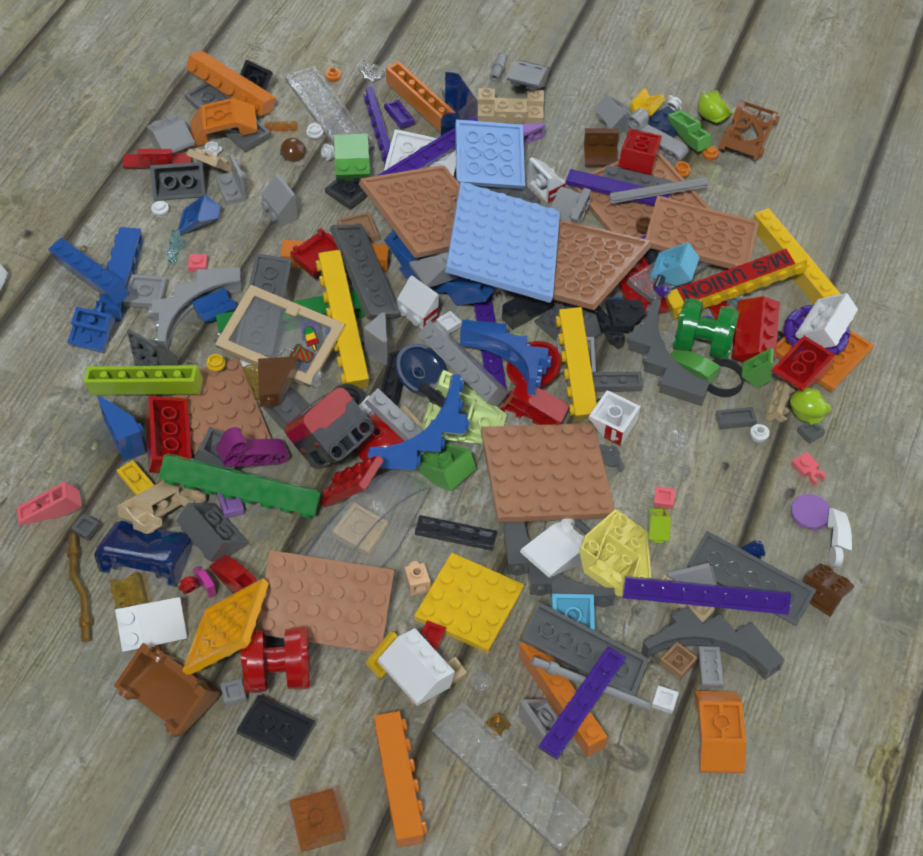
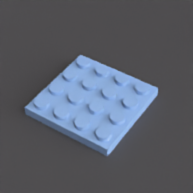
M456 120V181L459 184L464 182L474 186L524 189L523 125Z

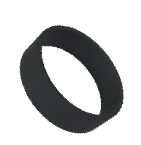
M730 359L712 360L720 367L734 370L739 375L741 383L731 389L718 388L710 383L708 392L718 397H732L738 394L745 380L742 378V367Z

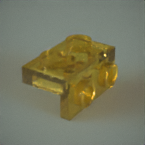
M136 571L122 581L114 578L110 580L115 609L149 603L141 573Z

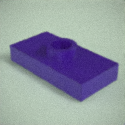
M399 100L384 104V109L400 129L414 125V118Z

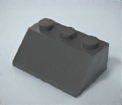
M203 162L150 166L154 200L191 198L206 195Z
M289 387L280 406H264L263 408L285 432V425L304 410L309 403L295 388Z
M187 503L176 520L181 526V530L191 538L192 543L202 551L207 560L212 562L225 555L230 557L249 544L228 518H224L222 511L215 503Z

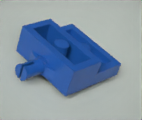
M97 300L94 310L76 306L71 321L73 327L67 342L70 346L100 353L105 352L115 319L111 314L101 312L104 302Z

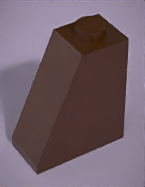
M296 356L258 359L260 407L280 406L298 371Z

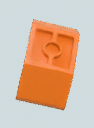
M236 98L201 105L191 119L192 138L195 142L193 147L208 143L209 133L234 127L239 128L242 136L258 132L255 105Z
M694 691L695 712H698L701 741L698 752L700 773L744 774L746 735L743 703L737 692Z

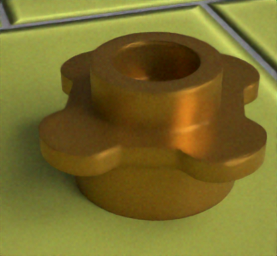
M494 713L488 721L484 722V729L489 730L495 738L501 737V733L510 727L509 722L505 721V718L499 713Z

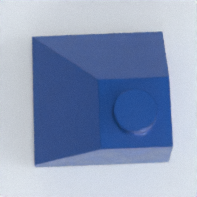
M204 194L183 209L176 235L181 236L216 222L220 216L221 206Z

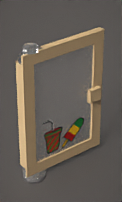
M250 285L223 332H218L215 335L214 342L216 343L215 346L222 349L223 352L258 366L259 358L296 356L298 371L293 381L317 390L321 386L325 375L320 370L341 335L345 324Z

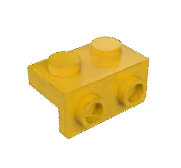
M643 88L630 102V108L633 113L638 108H642L647 111L650 117L665 101L664 94L649 96L647 88Z

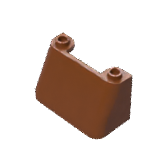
M147 643L141 644L114 684V687L119 690L118 694L126 700H130V698L137 699L165 721L164 725L167 727L166 732L174 737L183 736L221 694L219 690L197 673L186 675L182 671L184 664L172 654L159 646Z

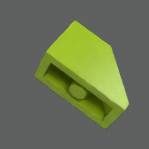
M648 507L647 532L649 540H652L654 543L669 541L671 516L668 509Z

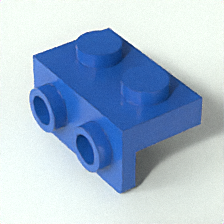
M225 288L192 301L198 319L204 322H211L216 319L217 314L232 312V309L237 307L235 300L229 298Z

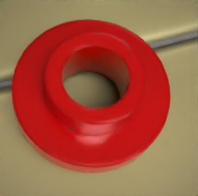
M191 576L183 578L178 586L179 591H182L183 594H189L198 588L197 578H191Z

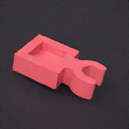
M808 452L792 460L791 465L803 478L809 476L812 485H817L818 480L816 477L820 478L822 482L825 480V473L818 470L820 465Z

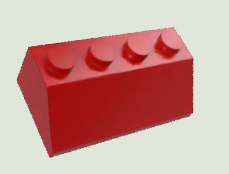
M765 296L739 300L737 302V310L740 312L734 332L733 359L745 362L772 348L774 349L773 361L775 360L780 302Z
M149 396L145 409L149 473H160L164 455L168 453L192 459L187 398Z

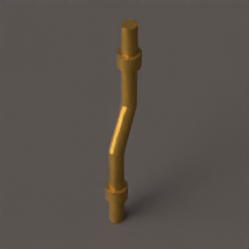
M71 533L69 534V547L67 548L69 578L80 596L81 616L79 617V627L81 628V641L89 642L90 627L92 626V618L89 616V595L78 577V557L80 552L77 546V534Z

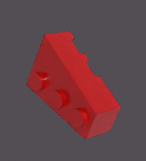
M520 377L508 393L500 409L504 413L505 411L515 413V417L519 419L522 416L529 418L536 425L555 424L559 426L569 405L539 387H536L535 395L528 394L527 383L525 379Z

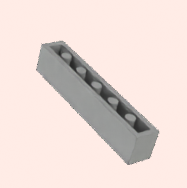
M430 320L427 322L418 335L457 374L461 375V378L485 402L498 407L509 391L441 325Z

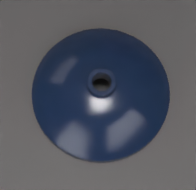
M409 344L398 353L395 360L396 373L402 384L413 393L422 396L425 395L418 391L419 385L426 381L434 388L443 370L447 371L442 358L433 349L423 344Z

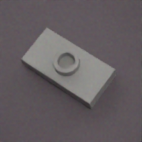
M699 646L698 658L701 688H722L723 675L720 647Z

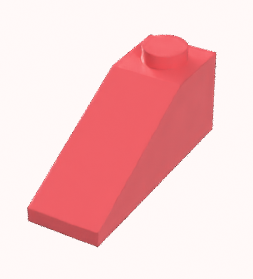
M66 482L58 484L18 506V524L34 523L72 513L82 507L80 491Z

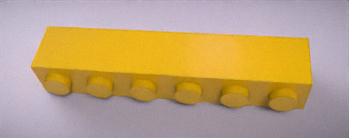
M582 307L559 309L558 316H555L556 327L560 329L558 343L563 348L560 355L562 362H565L566 368L563 369L564 380L568 381L566 395L571 401V404H569L570 416L573 415L574 421L589 420V415L596 407L597 402Z

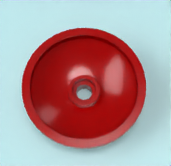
M529 342L528 344L531 347L549 348L548 356H552L551 366L546 368V374H542L540 387H543L558 375L562 364L561 356L557 348L548 342ZM508 361L506 367L507 375L515 385L520 377L525 378Z
M373 414L368 417L373 424V432L355 449V452L364 461L368 458V448L391 446L402 443L404 440L379 416Z

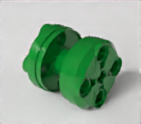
M685 298L679 316L673 347L677 348V350L692 351L695 338L712 342L710 357L727 360L740 311L733 307L721 306L718 320L701 316L703 301Z

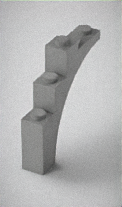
M240 267L197 269V277L193 278L194 283L175 284L174 292H171V298L152 299V306L149 307V317L153 318L156 331H158V334H155V344L168 351L169 341L175 328L194 309L192 301L222 288L226 289L227 294L242 293Z

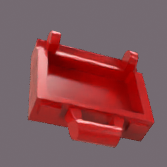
M320 228L317 230V234L300 246L295 245L290 255L301 268L314 278L321 273V271L317 272L316 261L319 260L318 253L335 251L338 248L333 237Z

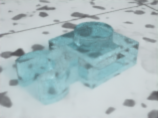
M172 230L169 241L170 247L167 251V256H169L168 262H176L180 248H183L184 240L180 236V230Z

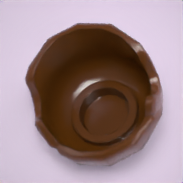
M293 137L286 139L280 149V155L283 156L284 160L291 162L300 161L306 153L304 143L298 138Z

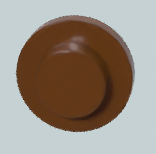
M646 216L640 217L636 222V229L647 233L651 219Z

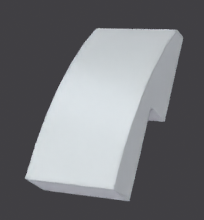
M829 508L827 528L833 529L832 546L841 547L844 551L852 550L851 527L846 513Z

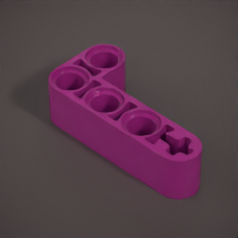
M238 427L226 430L216 446L218 455L226 467L280 465L287 462L290 458V454L282 439L245 440Z

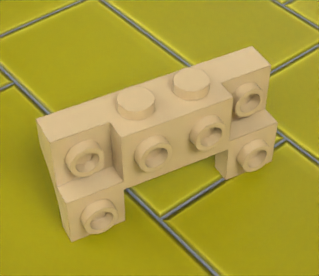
M478 89V121L506 124L543 123L544 90H527V99L495 98V89Z
M162 481L117 505L118 517L132 521L133 529L149 534L163 526L162 519L159 518L160 516L180 505L186 506L187 503H203L206 501V495L196 489H186L183 487L184 484L176 483V485H170Z

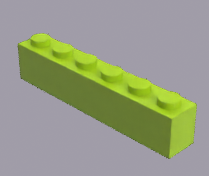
M197 365L90 366L86 369L83 383L91 395L200 394L203 377Z

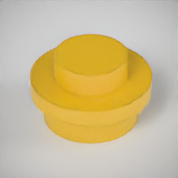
M220 354L210 355L206 362L207 368L213 372L221 371L226 365L225 359Z

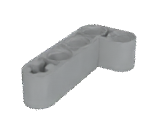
M638 108L627 119L626 136L629 128L661 135L662 139L658 151L667 161L673 164L680 162L688 154V147L677 139L648 125L649 115L647 111Z

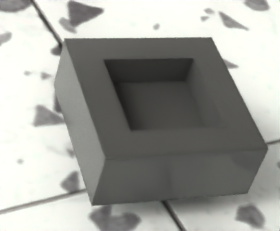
M808 422L800 425L797 430L809 443L824 436L826 431L818 423L810 425Z
M82 514L71 527V531L88 541L100 528V523Z

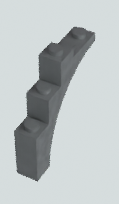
M654 298L652 305L648 304L646 319H642L640 326L635 325L633 332H629L627 342H629L628 350L644 354L642 359L644 371L660 376L657 385H660L659 393L702 406L708 391L709 381L697 377L684 369L672 358L665 348L658 328L661 300Z
M504 523L503 535L507 575L519 576L528 574L530 595L543 596L550 594L551 599L552 594H593L594 606L608 607L613 605L615 597L614 588L584 585L561 574L550 578L520 553V550L530 543L525 523Z
M688 606L675 610L671 614L669 625L664 626L655 636H648L643 641L641 651L644 657L649 658L661 651L669 650L676 642L683 647H720V651L740 659L753 668L764 680L780 671L785 661L752 622L747 626L742 625L734 631L720 614L714 618L709 617L702 623Z

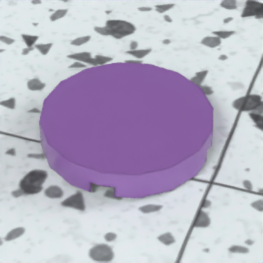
M804 494L794 500L791 507V517L799 527L816 531L828 524L830 506L822 497L814 494Z

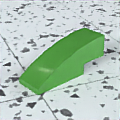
M682 110L668 115V119L677 133L697 152L711 147V134L701 128L700 121Z
M677 349L670 353L672 358L684 369L697 377L709 381V384L719 376L720 366L699 354Z

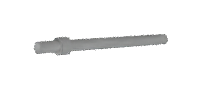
M535 656L531 660V665L546 670V673L550 675H559L579 684H582L586 679L585 676L562 668L558 663L551 660L547 662ZM608 686L604 691L607 695L645 710H649L651 707V702Z

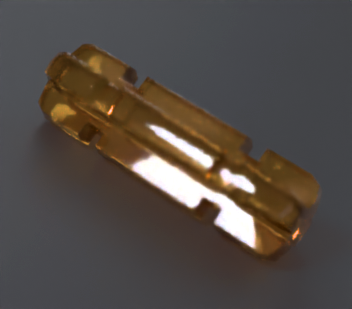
M288 121L265 122V127L270 132L272 130H275V132L288 131V129L290 131H297V121H290V123Z

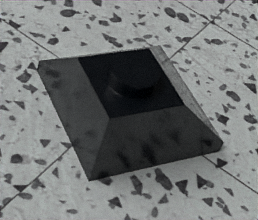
M246 59L240 75L266 91L273 71Z

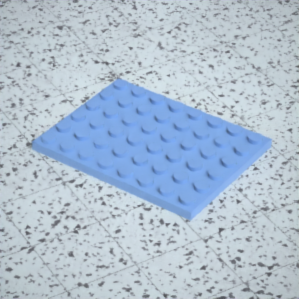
M461 182L458 190L445 272L551 303L554 290L560 211L541 206L537 203L527 202L520 198L510 197L504 193L490 191L487 188H480L470 183Z

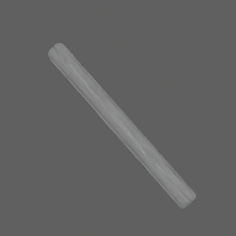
M707 177L614 192L609 194L610 203H617L708 186Z

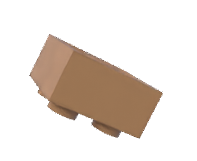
M676 642L660 659L659 665L680 681L696 664L698 657Z

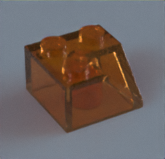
M333 788L289 800L301 852L345 840V831Z

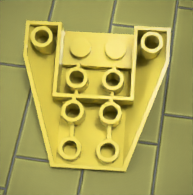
M615 509L584 536L579 548L584 573L605 588H614L615 595L622 596L625 576L651 578L648 532L625 514Z

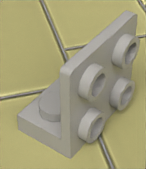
M229 154L232 174L216 178L217 186L226 206L246 201L245 193H248L247 186L244 183L246 181L245 173L240 170V162L238 159H235L233 154Z
M560 187L551 205V208L560 211L559 222L566 220L581 224L592 201L591 190L584 188L582 193Z

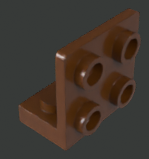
M585 128L583 144L586 167H605L619 161L617 148L618 128Z
M821 563L810 571L803 580V583L816 589L810 604L829 617L834 614L841 600L855 587L848 578L838 575L830 566Z

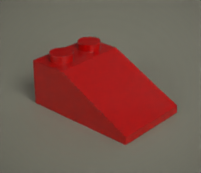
M629 128L622 146L618 167L638 171L643 174H651L662 136Z
M804 335L772 368L771 372L803 392L821 380L832 368L835 354Z

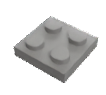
M131 274L127 286L130 294L124 299V306L149 308L152 306V299L163 298L167 278Z

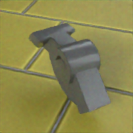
M600 444L603 463L608 467H617L619 472H622L625 465L621 460L618 448L616 446Z

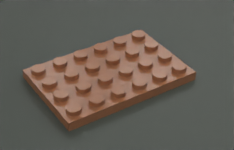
M657 196L645 239L651 240V249L660 251L689 242L699 255V261L731 269L751 261L759 221Z
M239 358L225 361L224 369L218 372L210 371L207 367L199 369L203 377L200 394H171L173 398H187L190 442L194 456L209 427L225 433L229 428L238 427L245 440L271 439Z
M270 550L265 580L269 584L258 615L256 630H264L265 636L285 639V629L307 627L308 642L374 652L384 637L394 570Z

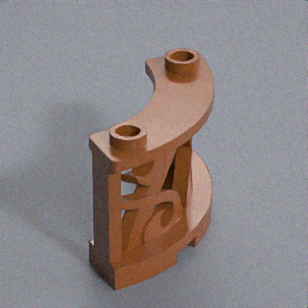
M739 100L731 120L733 125H728L727 129L723 132L718 148L724 150L727 147L754 156L753 160L762 158L765 151L764 147L772 128L777 126L779 122V112ZM746 106L757 109V111L753 114ZM761 111L771 114L768 122L763 121L765 115H762L759 120L757 119ZM753 125L758 138L744 141V137L739 131H745Z

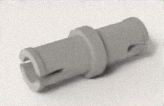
M504 52L497 54L496 61L492 65L490 80L493 82L499 81L500 75L505 69L504 64L507 54Z

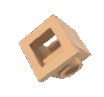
M418 561L409 563L405 567V578L410 596L428 592L430 590V578L425 563L420 564Z

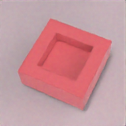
M189 254L188 272H197V269H207V254Z
M656 486L653 507L673 509L675 489Z

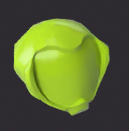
M718 90L700 94L697 108L704 119L719 123L733 114V111L726 106L724 99H721Z
M807 388L803 392L797 390L790 396V406L796 417L810 423V425L821 422L831 412V406L825 402L824 397L817 389Z

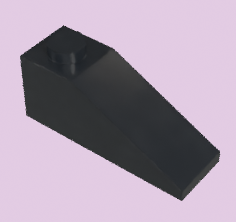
M519 296L502 305V320L513 330L549 311L556 304L553 301L550 303L529 296Z

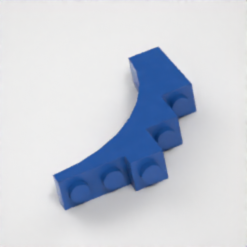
M392 230L384 241L402 265L399 270L407 281L410 276H414L419 280L410 267L409 262L423 257L414 258L395 231ZM460 276L457 279L429 287L436 293L447 292L456 306L485 302L494 291L491 285Z
M462 320L460 345L486 350L506 359L524 376L528 394L535 395L536 387H540L542 374H546V368L551 366L552 356H548L549 348L531 347L527 343V336L512 335L506 331L507 324Z
M453 374L450 376L449 389L444 404L435 419L425 430L399 444L368 448L369 458L379 455L383 459L378 469L415 471L416 467L420 466V455H417V452L440 453L445 445V437H442V434L464 435L465 431L469 430V419H466V414H459V411H462L463 405L462 399H459L460 391H463L464 386L461 375Z

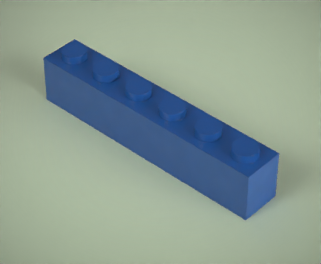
M119 227L118 234H115L114 237L115 245L111 248V259L107 262V271L119 278L127 289L130 275L135 273L143 238L140 228ZM99 294V301L104 302L101 312L111 314L115 321H122L126 307L124 302L121 301L116 306Z
M63 238L54 242L48 249L58 264L117 306L130 294L119 278Z

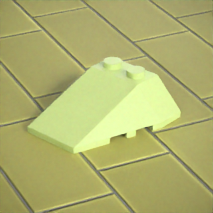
M443 370L434 389L440 390L446 398L450 376L453 374ZM464 384L463 391H460L459 399L463 401L462 411L468 414L469 430L465 431L464 435L442 434V437H445V440L483 445L480 432L481 427L504 426L507 414L497 406L485 402L474 390ZM428 402L421 424L422 430H425L439 413L441 408L436 404Z

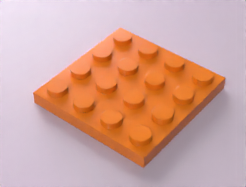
M851 330L847 347L840 354H835L832 368L821 380L816 382L831 393L874 348L872 343ZM785 336L777 343L776 357L780 360L792 348L791 343L786 341Z

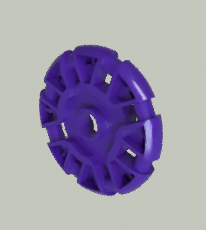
M814 305L803 306L800 310L795 309L787 316L783 332L786 341L791 343L792 347L799 341L795 334L804 322L802 316L806 318ZM849 327L846 328V331L835 347H827L826 349L834 354H840L849 343Z

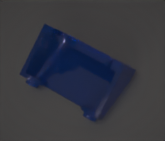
M445 72V103L451 104L452 110L456 112L446 113L442 116L441 136L455 128L456 120H468L473 116L477 118L478 105L477 98L461 76L454 72Z
M119 521L113 524L99 543L94 557L99 572L109 573L111 567L117 570L118 566L153 572L156 578L165 577L168 580L167 585L178 587L192 548V542L189 536L183 532L175 533L155 529L154 532L145 534L133 529V524Z

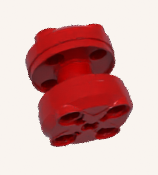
M307 627L285 629V647L266 648L264 630H253L250 644L245 649H241L244 693L267 691L268 673L286 672L288 690L310 689V657Z

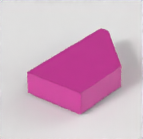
M200 567L192 569L193 574L208 597L211 599L216 596L215 584L207 572Z

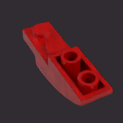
M227 555L209 565L211 571L232 594L258 581L246 568Z

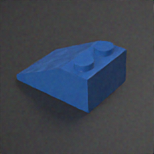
M102 396L97 397L103 420L123 461L126 462L146 454L144 446L147 443L141 424H137L133 416Z

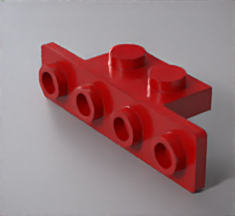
M137 149V154H124L122 166L123 168H150L151 165L191 163L192 157L187 156V154H173L172 149Z

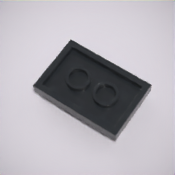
M258 694L239 725L237 734L295 761L314 729L316 722Z

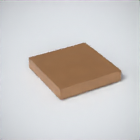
M370 212L337 219V225L362 224L370 242L380 240V235Z

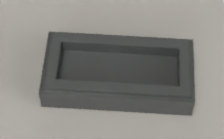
M753 407L717 410L715 413L719 430L750 427L757 424Z

